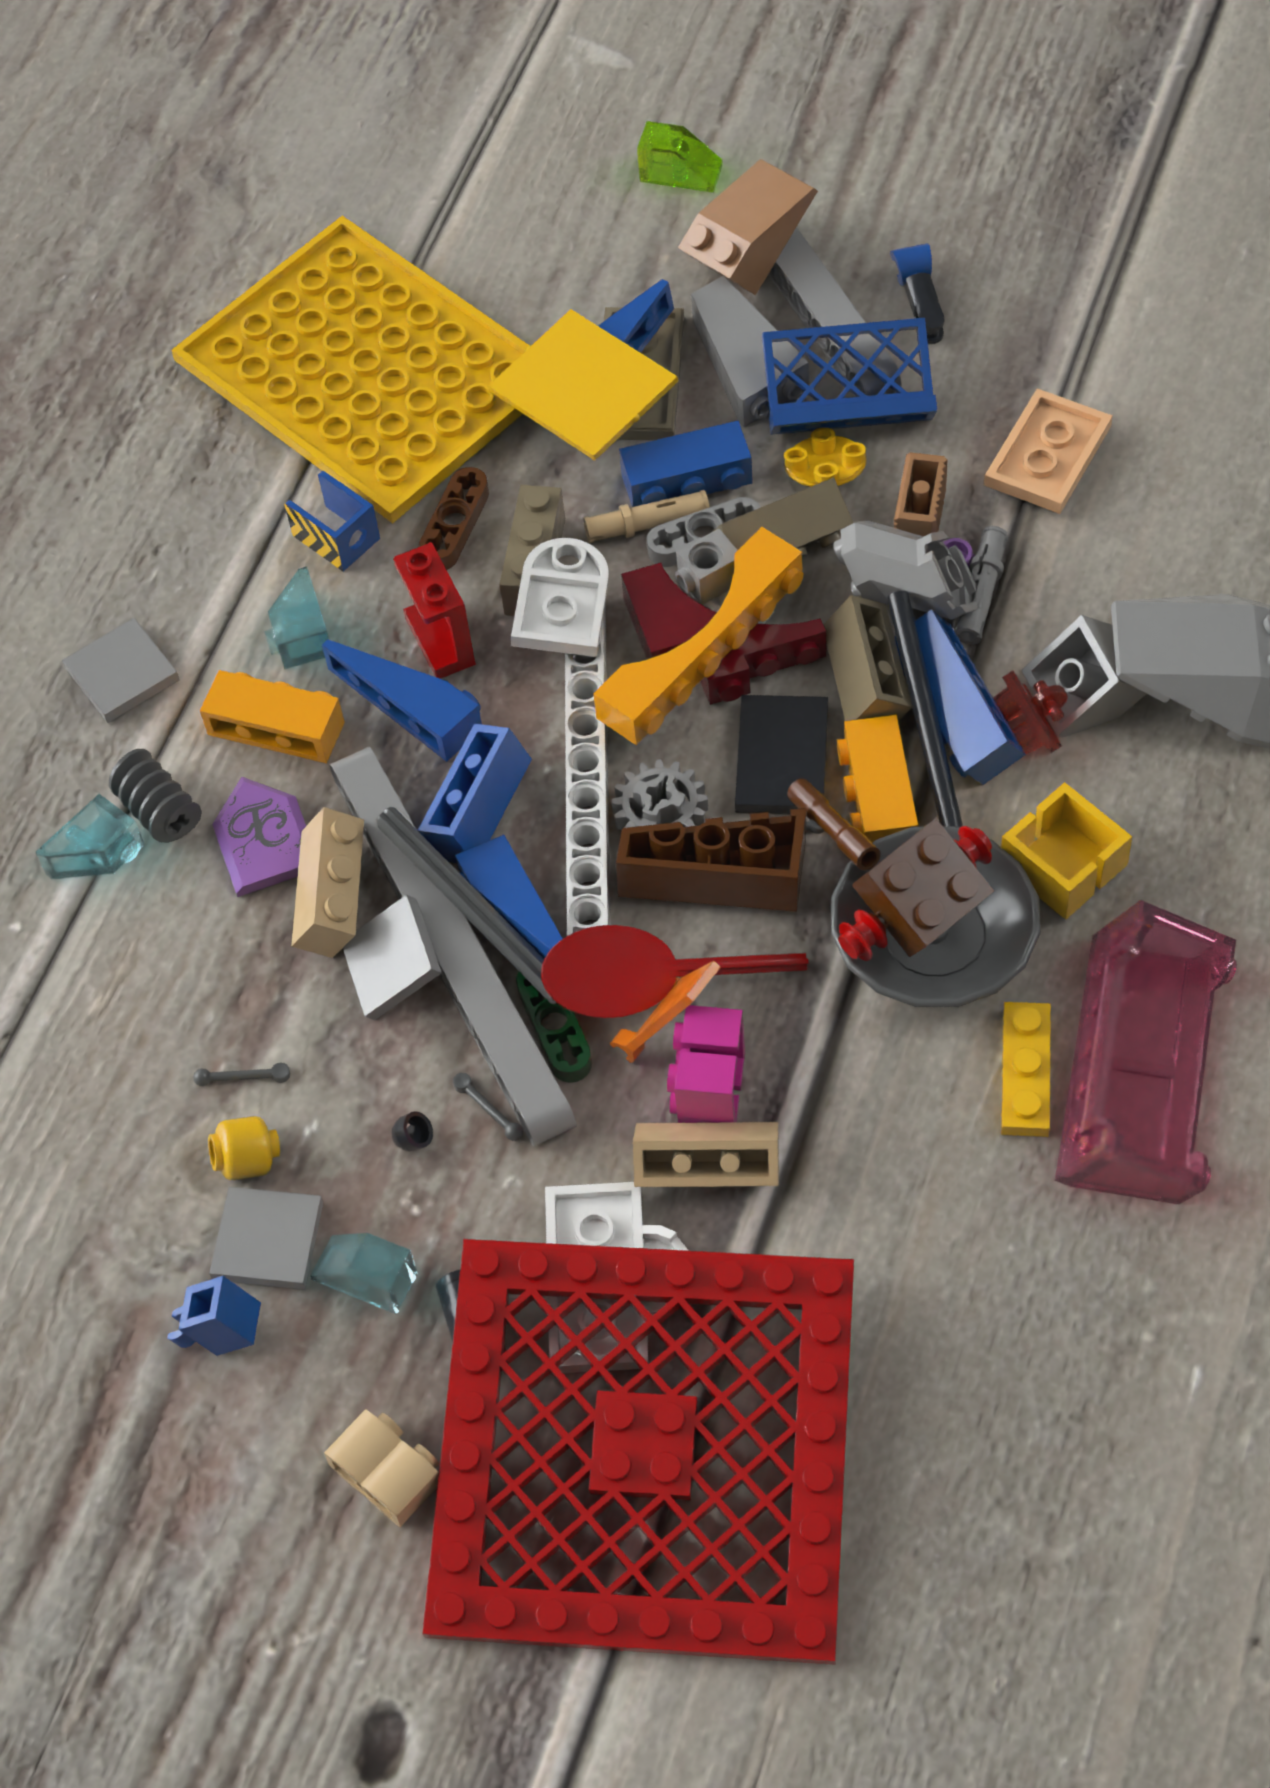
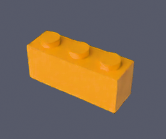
M219 670L200 709L207 734L210 736L326 764L345 723L339 698L333 697L324 691L311 692L294 688L290 684L281 681L273 683L256 679L243 672L231 673Z
M897 715L844 721V739L837 740V751L840 766L848 765L849 776H843L846 802H854L856 813H850L851 826L859 829L872 843L877 839L911 827H918Z

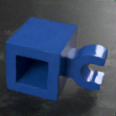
M225 1276L186 1287L183 1306L172 1312V1317L180 1322L179 1329L168 1333L167 1339L181 1348L190 1347L197 1342L216 1356L254 1345L261 1302Z

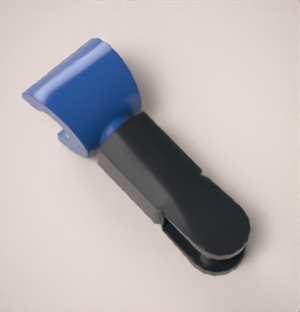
M926 243L891 250L890 256L895 261L899 271L897 280L901 286H905L913 315L916 318H925L928 344L940 342L944 335L943 325L945 319L931 279L932 255L930 245Z

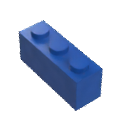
M739 420L619 449L621 474L632 507L700 492V490H705L706 494L753 484L752 457Z
M474 723L417 830L448 862L457 863L456 854L491 839L532 760L510 728Z

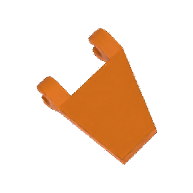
M712 961L681 978H676L671 991L637 1032L621 1029L610 1042V1045L613 1048L619 1047L627 1053L625 1059L633 1063L644 1050V1042L693 1003L721 967L715 961Z

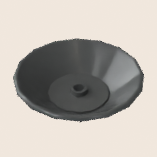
M954 826L944 827L953 839L960 840L958 835L959 828ZM911 827L875 840L873 844L881 852L879 862L923 827ZM989 839L992 844V849L990 850L992 861L989 864H982L978 861L975 863L977 870L993 888L994 892L931 944L911 957L906 954L886 929L887 947L881 949L873 945L871 947L872 959L869 961H864L859 957L853 959L846 954L839 944L838 937L841 936L839 925L842 922L849 923L852 926L856 924L854 913L857 910H863L873 915L874 912L852 886L854 882L869 870H860L850 861L846 865L831 896V935L847 968L876 993L914 1007H960L998 993L1026 967L1041 933L1039 896L1022 864L992 839Z

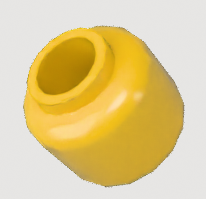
M258 1116L223 1120L217 1125L215 1133L208 1136L212 1168L214 1171H221L222 1175L228 1180H240L267 1175L272 1166V1159L280 1156V1142L276 1129L268 1130L265 1121Z

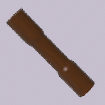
M798 779L790 785L787 792L788 799L798 809L806 808V817L815 821L860 870L867 871L876 866L881 857L880 850L859 829L852 827L830 805L828 799L807 779Z

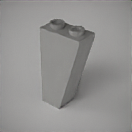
M722 276L691 294L692 320L739 423L745 427L755 420L763 419L770 414L762 332L777 330ZM788 341L772 342L773 357L785 367H788L799 352ZM802 357L791 371L809 385V362ZM775 368V378L777 380L782 373ZM786 377L777 387L778 404L795 400L805 391Z

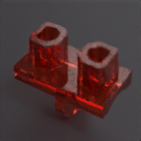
M1014 671L1003 676L1002 678L1007 687L994 696L993 699L1007 723L1020 714H1024L1026 721L1013 728L1012 732L1025 754H1029L1043 745L1051 753L1060 748L1062 745L1045 716L1050 715L1054 722L1064 717L1061 708L1068 699L1065 689L1060 685L1047 686L1044 680H1040L1033 686L1037 693L1033 697L1026 684L1021 683Z

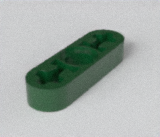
M518 972L516 982L520 999L554 1076L568 1083L584 1079L592 1068L591 1052L574 1012L562 1007L558 1003L551 1004L547 999L540 1002L536 988L531 986V983ZM550 1013H561L567 1018L565 1025L558 1030H548L541 1025V1022ZM568 1041L572 1055L577 1057L578 1063L570 1066L564 1060L561 1044Z

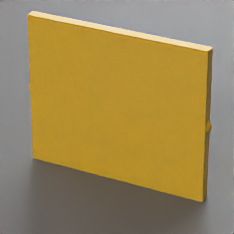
M570 309L488 385V389L491 393L595 461L678 382V377Z

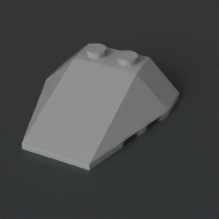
M1230 594L1114 601L1111 605L1116 675L1118 679L1164 703L1172 699L1191 709L1190 716L1203 722L1208 718L1227 728L1226 735L1238 742L1270 749L1269 604Z

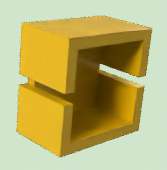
M1064 782L1036 807V816L1029 812L1002 836L1001 847L1022 864L1039 898L1066 920L1094 895L1095 886L1101 889L1128 865L1132 836Z

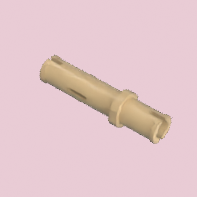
M700 490V492L663 499L629 508L628 504L619 506L618 511L592 517L587 516L583 518L584 528L589 544L620 535L630 538L635 536V532L654 528L710 506L705 490Z

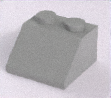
M1084 615L1078 617L1022 669L1056 735L1062 738L1120 718L1147 694L1117 678L1113 626Z

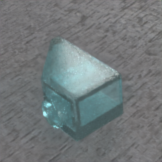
M306 566L297 570L268 611L272 629L265 630L264 632L271 655L280 653L284 669L325 658L322 644L329 637Z
M99 793L36 851V854L48 877L51 879L114 874L124 863L132 861L137 856L140 848L145 844L136 821Z
M370 1233L332 1235L310 1278L325 1286L397 1314L418 1272L411 1250Z

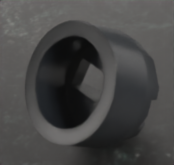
M417 1111L401 1116L394 1123L391 1131L395 1145L409 1152L427 1147L433 1139V1127L430 1120L423 1113Z

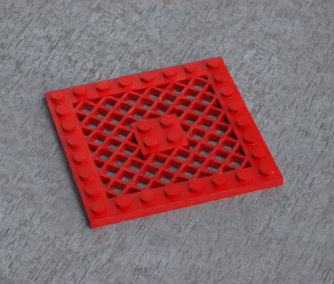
M463 1239L422 1635L425 1638L836 1665L854 1259ZM509 1294L520 1295L508 1305ZM542 1296L569 1298L554 1310ZM591 1299L618 1301L603 1313ZM534 1301L547 1317L527 1333L514 1316L530 1302ZM640 1301L664 1302L667 1304L652 1315ZM582 1303L596 1320L576 1335L563 1321V1318ZM689 1304L717 1306L701 1318ZM631 1305L645 1322L625 1338L612 1321ZM739 1307L766 1309L751 1321ZM680 1308L694 1326L675 1341L662 1327L661 1323ZM788 1309L802 1310L801 1323ZM729 1311L744 1328L727 1343H724L710 1326ZM776 1314H779L793 1331L774 1346L759 1329ZM506 1324H508L521 1339L504 1352ZM556 1326L570 1342L549 1358L536 1341ZM605 1328L619 1345L599 1361L585 1344ZM654 1331L668 1348L651 1363H648L634 1347ZM703 1334L717 1351L698 1367L684 1349ZM752 1336L767 1354L748 1369L733 1352ZM800 1340L798 1372L783 1354ZM529 1348L543 1365L522 1381L509 1364ZM578 1351L592 1368L572 1384L558 1367ZM627 1353L641 1371L622 1387L609 1373L608 1369ZM676 1356L691 1374L675 1388L671 1389L657 1372ZM726 1359L740 1374V1377L726 1390L721 1392L707 1377V1374ZM776 1362L789 1376L790 1380L771 1395L757 1377ZM503 1371L516 1388L499 1401ZM552 1374L565 1391L545 1407L531 1390L548 1375ZM601 1376L613 1391L597 1390L596 1407L594 1409L581 1392ZM650 1379L663 1394L634 1392ZM700 1382L714 1400L697 1414V1396H687L684 1394ZM747 1385H750L764 1403L745 1419L730 1400ZM798 1388L795 1421L780 1403ZM525 1397L538 1411V1414L518 1430L504 1413L521 1398ZM574 1399L588 1417L568 1433L555 1419L554 1415ZM723 1408L738 1426L718 1442L703 1424ZM773 1411L788 1429L769 1445L753 1427ZM498 1419L510 1433L511 1437L494 1451ZM547 1422L561 1440L544 1455L540 1456L526 1439ZM594 1427L592 1456L590 1459L576 1442ZM695 1432H697L711 1449L693 1464ZM746 1434L762 1452L742 1469L726 1450ZM795 1438L794 1466L792 1471L777 1453ZM520 1445L534 1463L513 1480L499 1462ZM570 1448L584 1466L563 1483L549 1465ZM720 1457L735 1476L715 1492L701 1477L700 1473ZM770 1460L785 1479L766 1495L750 1476ZM493 1468L507 1486L489 1501ZM543 1472L557 1490L536 1507L523 1492L522 1488ZM590 1477V1494L604 1496L587 1510L572 1491ZM693 1481L708 1499L688 1516L674 1499L691 1500ZM743 1483L759 1502L739 1519L723 1500ZM792 1488L791 1521H789L774 1503ZM516 1495L530 1513L512 1529L508 1530L494 1512ZM623 1496L654 1499L637 1513ZM565 1498L580 1516L559 1534L546 1519L545 1515ZM616 1501L629 1516L630 1520L610 1537L595 1518ZM666 1504L681 1523L661 1540L645 1521ZM716 1507L732 1526L711 1543L696 1524ZM767 1510L783 1529L763 1546L747 1527ZM489 1519L502 1537L485 1551L487 1520ZM536 1522H539L553 1540L535 1556L531 1557L517 1539ZM589 1525L602 1540L603 1544L582 1561L567 1542ZM639 1528L654 1547L633 1564L618 1545ZM689 1531L705 1550L684 1567L669 1548ZM740 1534L756 1553L739 1569L735 1570L720 1551ZM787 1539H789L788 1574L771 1556ZM511 1545L525 1564L504 1582L489 1563ZM561 1548L576 1567L554 1585L540 1566ZM612 1552L627 1571L605 1588L590 1569ZM662 1555L678 1574L657 1592L641 1572ZM713 1558L729 1577L708 1595L692 1575ZM764 1561L780 1581L760 1598L744 1578ZM483 1570L497 1587L481 1586ZM534 1573L548 1590L516 1587ZM582 1576H585L598 1593L566 1590ZM635 1579L649 1596L619 1595L617 1593ZM686 1582L701 1600L668 1597ZM737 1585L752 1603L719 1600ZM787 1589L786 1605L771 1604Z

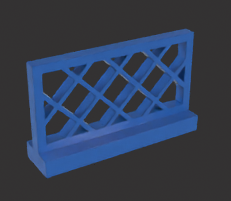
M925 318L762 332L770 411V435L808 432L822 427L840 429L932 420L937 412L936 395H933ZM916 329L918 346L910 356L890 342L899 331ZM882 332H891L887 338L881 334ZM860 334H870L881 343L869 360L850 346ZM851 335L846 342L839 337ZM828 337L841 347L828 364L810 350L818 338ZM810 339L806 345L802 344L799 341ZM788 341L800 352L788 367H785L773 357L772 342ZM885 347L904 362L891 378L872 364ZM845 351L863 365L850 382L832 368ZM918 353L920 365L913 360ZM804 355L823 369L810 386L791 371ZM909 366L921 376L923 391L907 392L895 381L905 368ZM775 368L782 373L777 380L775 378ZM867 369L886 384L877 395L866 396L854 386ZM826 373L845 387L836 399L826 400L814 390ZM786 377L805 391L795 403L778 404L777 387ZM889 388L896 392L893 394H885ZM849 391L856 396L844 398ZM808 395L816 400L803 402Z

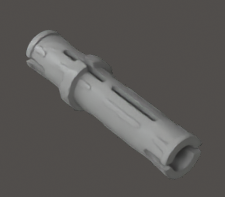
M988 526L983 529L977 555L970 562L969 570L976 584V592L969 595V603L977 601V610L960 617L955 629L960 642L974 645L980 643L994 587L1004 570L1001 561L1009 535H1007L1006 530L997 526Z

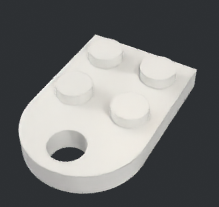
M556 538L541 543L529 553L522 571L511 633V646L597 657L609 577L607 562L600 551L582 540ZM565 555H572L578 558L579 562L574 565H564L558 559Z

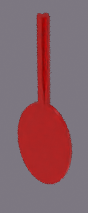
M602 925L574 932L556 943L543 961L541 977L547 993L562 1007L584 1016L617 1018L640 1013L653 1007L667 996L674 986L677 977H683L712 961H715L721 967L715 975L807 971L809 959L806 953L675 959L670 948L662 940L649 932L629 926Z

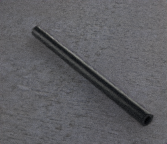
M896 591L888 595L887 600L938 819L943 827L954 826L960 828L963 826L909 593L907 591Z

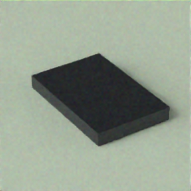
M741 695L735 813L768 812L773 814H790V810L798 808L788 799L787 792L790 785L798 779H807L824 796L828 697Z

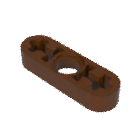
M465 467L453 474L420 539L419 547L430 542L433 543L446 570L452 568L458 561L489 497L487 477L482 470L475 467ZM463 489H469L466 494L467 501L464 500ZM452 513H460L465 516V519L456 525H449L443 521L446 516ZM442 536L445 538L444 542L446 550L440 549L443 543Z

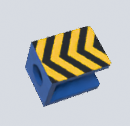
M321 471L318 474L325 506L347 521L337 531H334L291 500H288L284 505L292 535L344 572L381 539L374 506L325 471ZM357 530L361 531L362 535L354 545L349 546L352 535Z

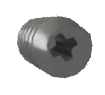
M144 748L134 749L124 755L113 767L109 776L111 792L120 799L121 803L130 810L131 814L140 821L141 825L150 832L155 840L169 843L182 838L196 827L202 814L200 805L192 802L191 796L182 791L181 785L172 780L171 774L162 769L159 761L152 759L151 753Z

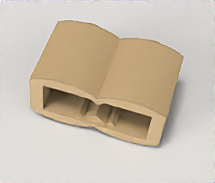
M365 1409L324 1454L328 1464L346 1482L363 1494L392 1522L401 1527L438 1487L439 1473L436 1468L439 1462L422 1445L417 1444L412 1448L402 1441L399 1437L403 1434V1431L388 1415L381 1413L376 1417Z

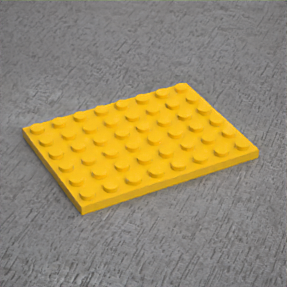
M342 215L171 351L174 361L320 470L325 471L370 502L376 512L393 524L523 414L491 393L488 385L521 356L530 345Z

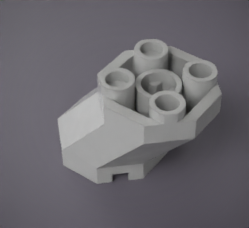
M869 520L855 522L840 530L841 539L834 542V551L839 561L846 565L852 578L851 589L854 596L888 605V595L896 591H907L912 608L924 612L932 609L939 616L951 620L977 610V601L969 603V595L976 592L975 581L958 547L954 545L947 548L942 542L949 538L944 531L920 536Z

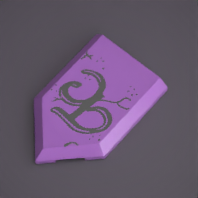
M241 777L212 824L237 897L298 877L301 832L306 827L295 796Z

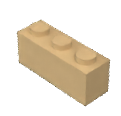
M323 807L302 830L291 947L333 958L356 935L364 819Z
M778 1122L636 1123L633 1137L634 1187L779 1186Z

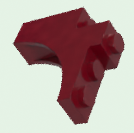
M661 562L621 574L623 599L646 659L667 653L687 642L702 630L717 613L699 604L684 593L671 580ZM821 618L791 624L757 623L749 631L744 643L738 649H732L721 660L714 674L708 678L704 677L700 681L709 704L712 705L722 701L731 702L740 698L741 695L750 694V678L769 676L778 670L799 664L807 665L819 658L826 657V630Z

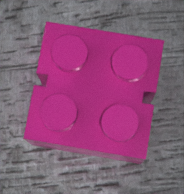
M689 1005L685 1008L684 1022H676L674 1027L673 1050H677L675 1064L669 1065L667 1092H671L670 1114H677L678 1123L737 1122L740 1098L739 1095L733 1094V1090L741 1091L745 1060L743 1010Z

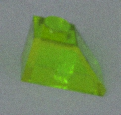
M646 121L637 147L640 182L714 193L723 166V160L684 126Z

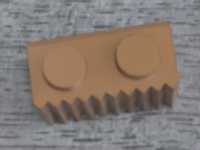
M913 452L906 454L894 517V528L920 536H926L939 531L947 483L948 460L944 456Z

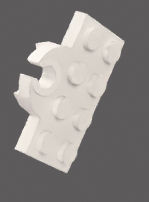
M634 1182L545 1187L546 1243L688 1251L677 1237V1232L661 1225H643L641 1187H634ZM548 1296V1304L555 1310L569 1297ZM591 1299L603 1313L618 1301ZM640 1301L652 1315L667 1304L664 1302ZM582 1303L563 1318V1321L576 1335L596 1320ZM631 1305L612 1321L625 1338L645 1322ZM556 1326L549 1330V1358L570 1342ZM604 1328L585 1345L600 1361L619 1344ZM647 1335L634 1348L649 1363ZM577 1351L558 1368L562 1373L587 1372L592 1366ZM626 1353L608 1371L640 1368Z

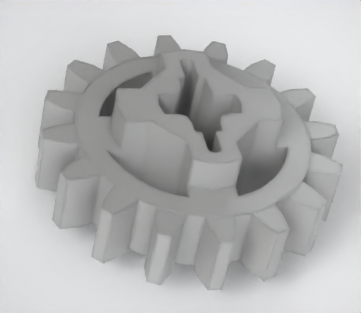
M657 759L653 769H649L642 762L639 764V774L635 775L626 771L624 773L625 785L616 784L614 787L616 798L612 799V810L617 829L681 822L683 827L698 826L705 823V812L708 811V796L705 795L704 782H695V771L693 769H689L683 774L680 773V764L677 761L670 768H664L662 760Z

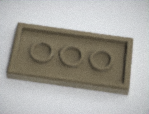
M605 307L604 321L623 307ZM674 308L641 352V354L678 377V382L617 440H658L675 435L685 318L684 308Z

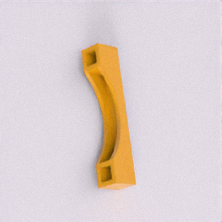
M761 527L735 553L734 574L730 590L721 608L710 622L690 640L667 653L645 661L622 665L593 693L596 719L635 745L647 734H654L662 725L664 717L676 705L681 706L690 697L693 688L704 677L708 678L713 675L719 667L721 660L732 649H738L744 643L749 631L759 621L767 620L773 613L776 604L787 593L792 594L798 589L804 576L802 572V551L764 527Z

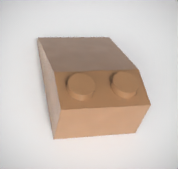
M760 159L697 214L678 248L704 266L756 295L818 191Z

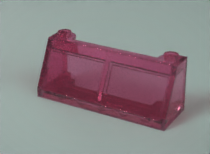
M1139 900L1092 935L1055 1181L1075 1188L1178 1205L1205 1190L1211 1177V1168L1208 1166L1207 1156L1199 1151L1194 1152L1214 992L1222 985L1228 984L1236 972L1237 962L1234 959L1235 939L1143 900Z

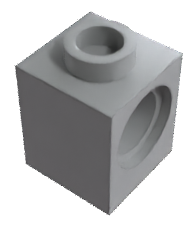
M719 528L676 551L678 569L675 571L676 581L684 593H691L701 605L729 591L734 574V555L738 550Z

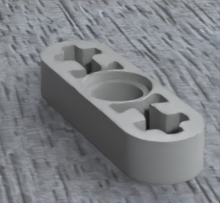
M738 497L658 525L651 529L647 535L648 556L654 564L661 562L663 567L676 565V551L701 538L693 533L695 529L700 526H710L716 529L723 523L722 521L727 522L761 507L754 499ZM686 534L687 543L684 542V536L681 537V535ZM663 542H666L667 545L673 546V547L666 549L663 544H662V545H659V544H660V543H663Z

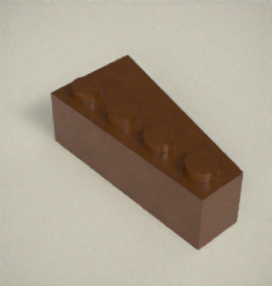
M806 808L790 810V816L769 818L768 812L750 814V820L723 823V818L719 817L705 819V823L698 826L683 827L681 822L622 828L616 860L618 897L797 912L806 844Z

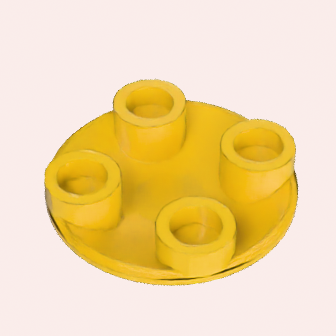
M824 427L813 430L811 438L799 442L784 452V467L788 476L794 481L810 487L833 477L838 486L848 483L863 472L867 462L865 445L845 437L835 436L833 429Z

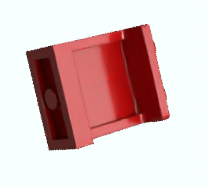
M430 542L393 558L394 565L414 602V605L403 609L405 619L434 676L441 679L476 665L465 604L433 543Z

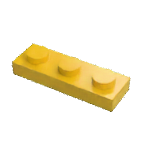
M1004 1002L1001 1135L1049 1137L1051 1003Z

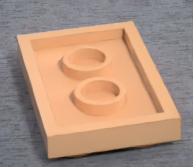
M1037 388L986 472L984 486L1061 514L1111 428L1113 415Z

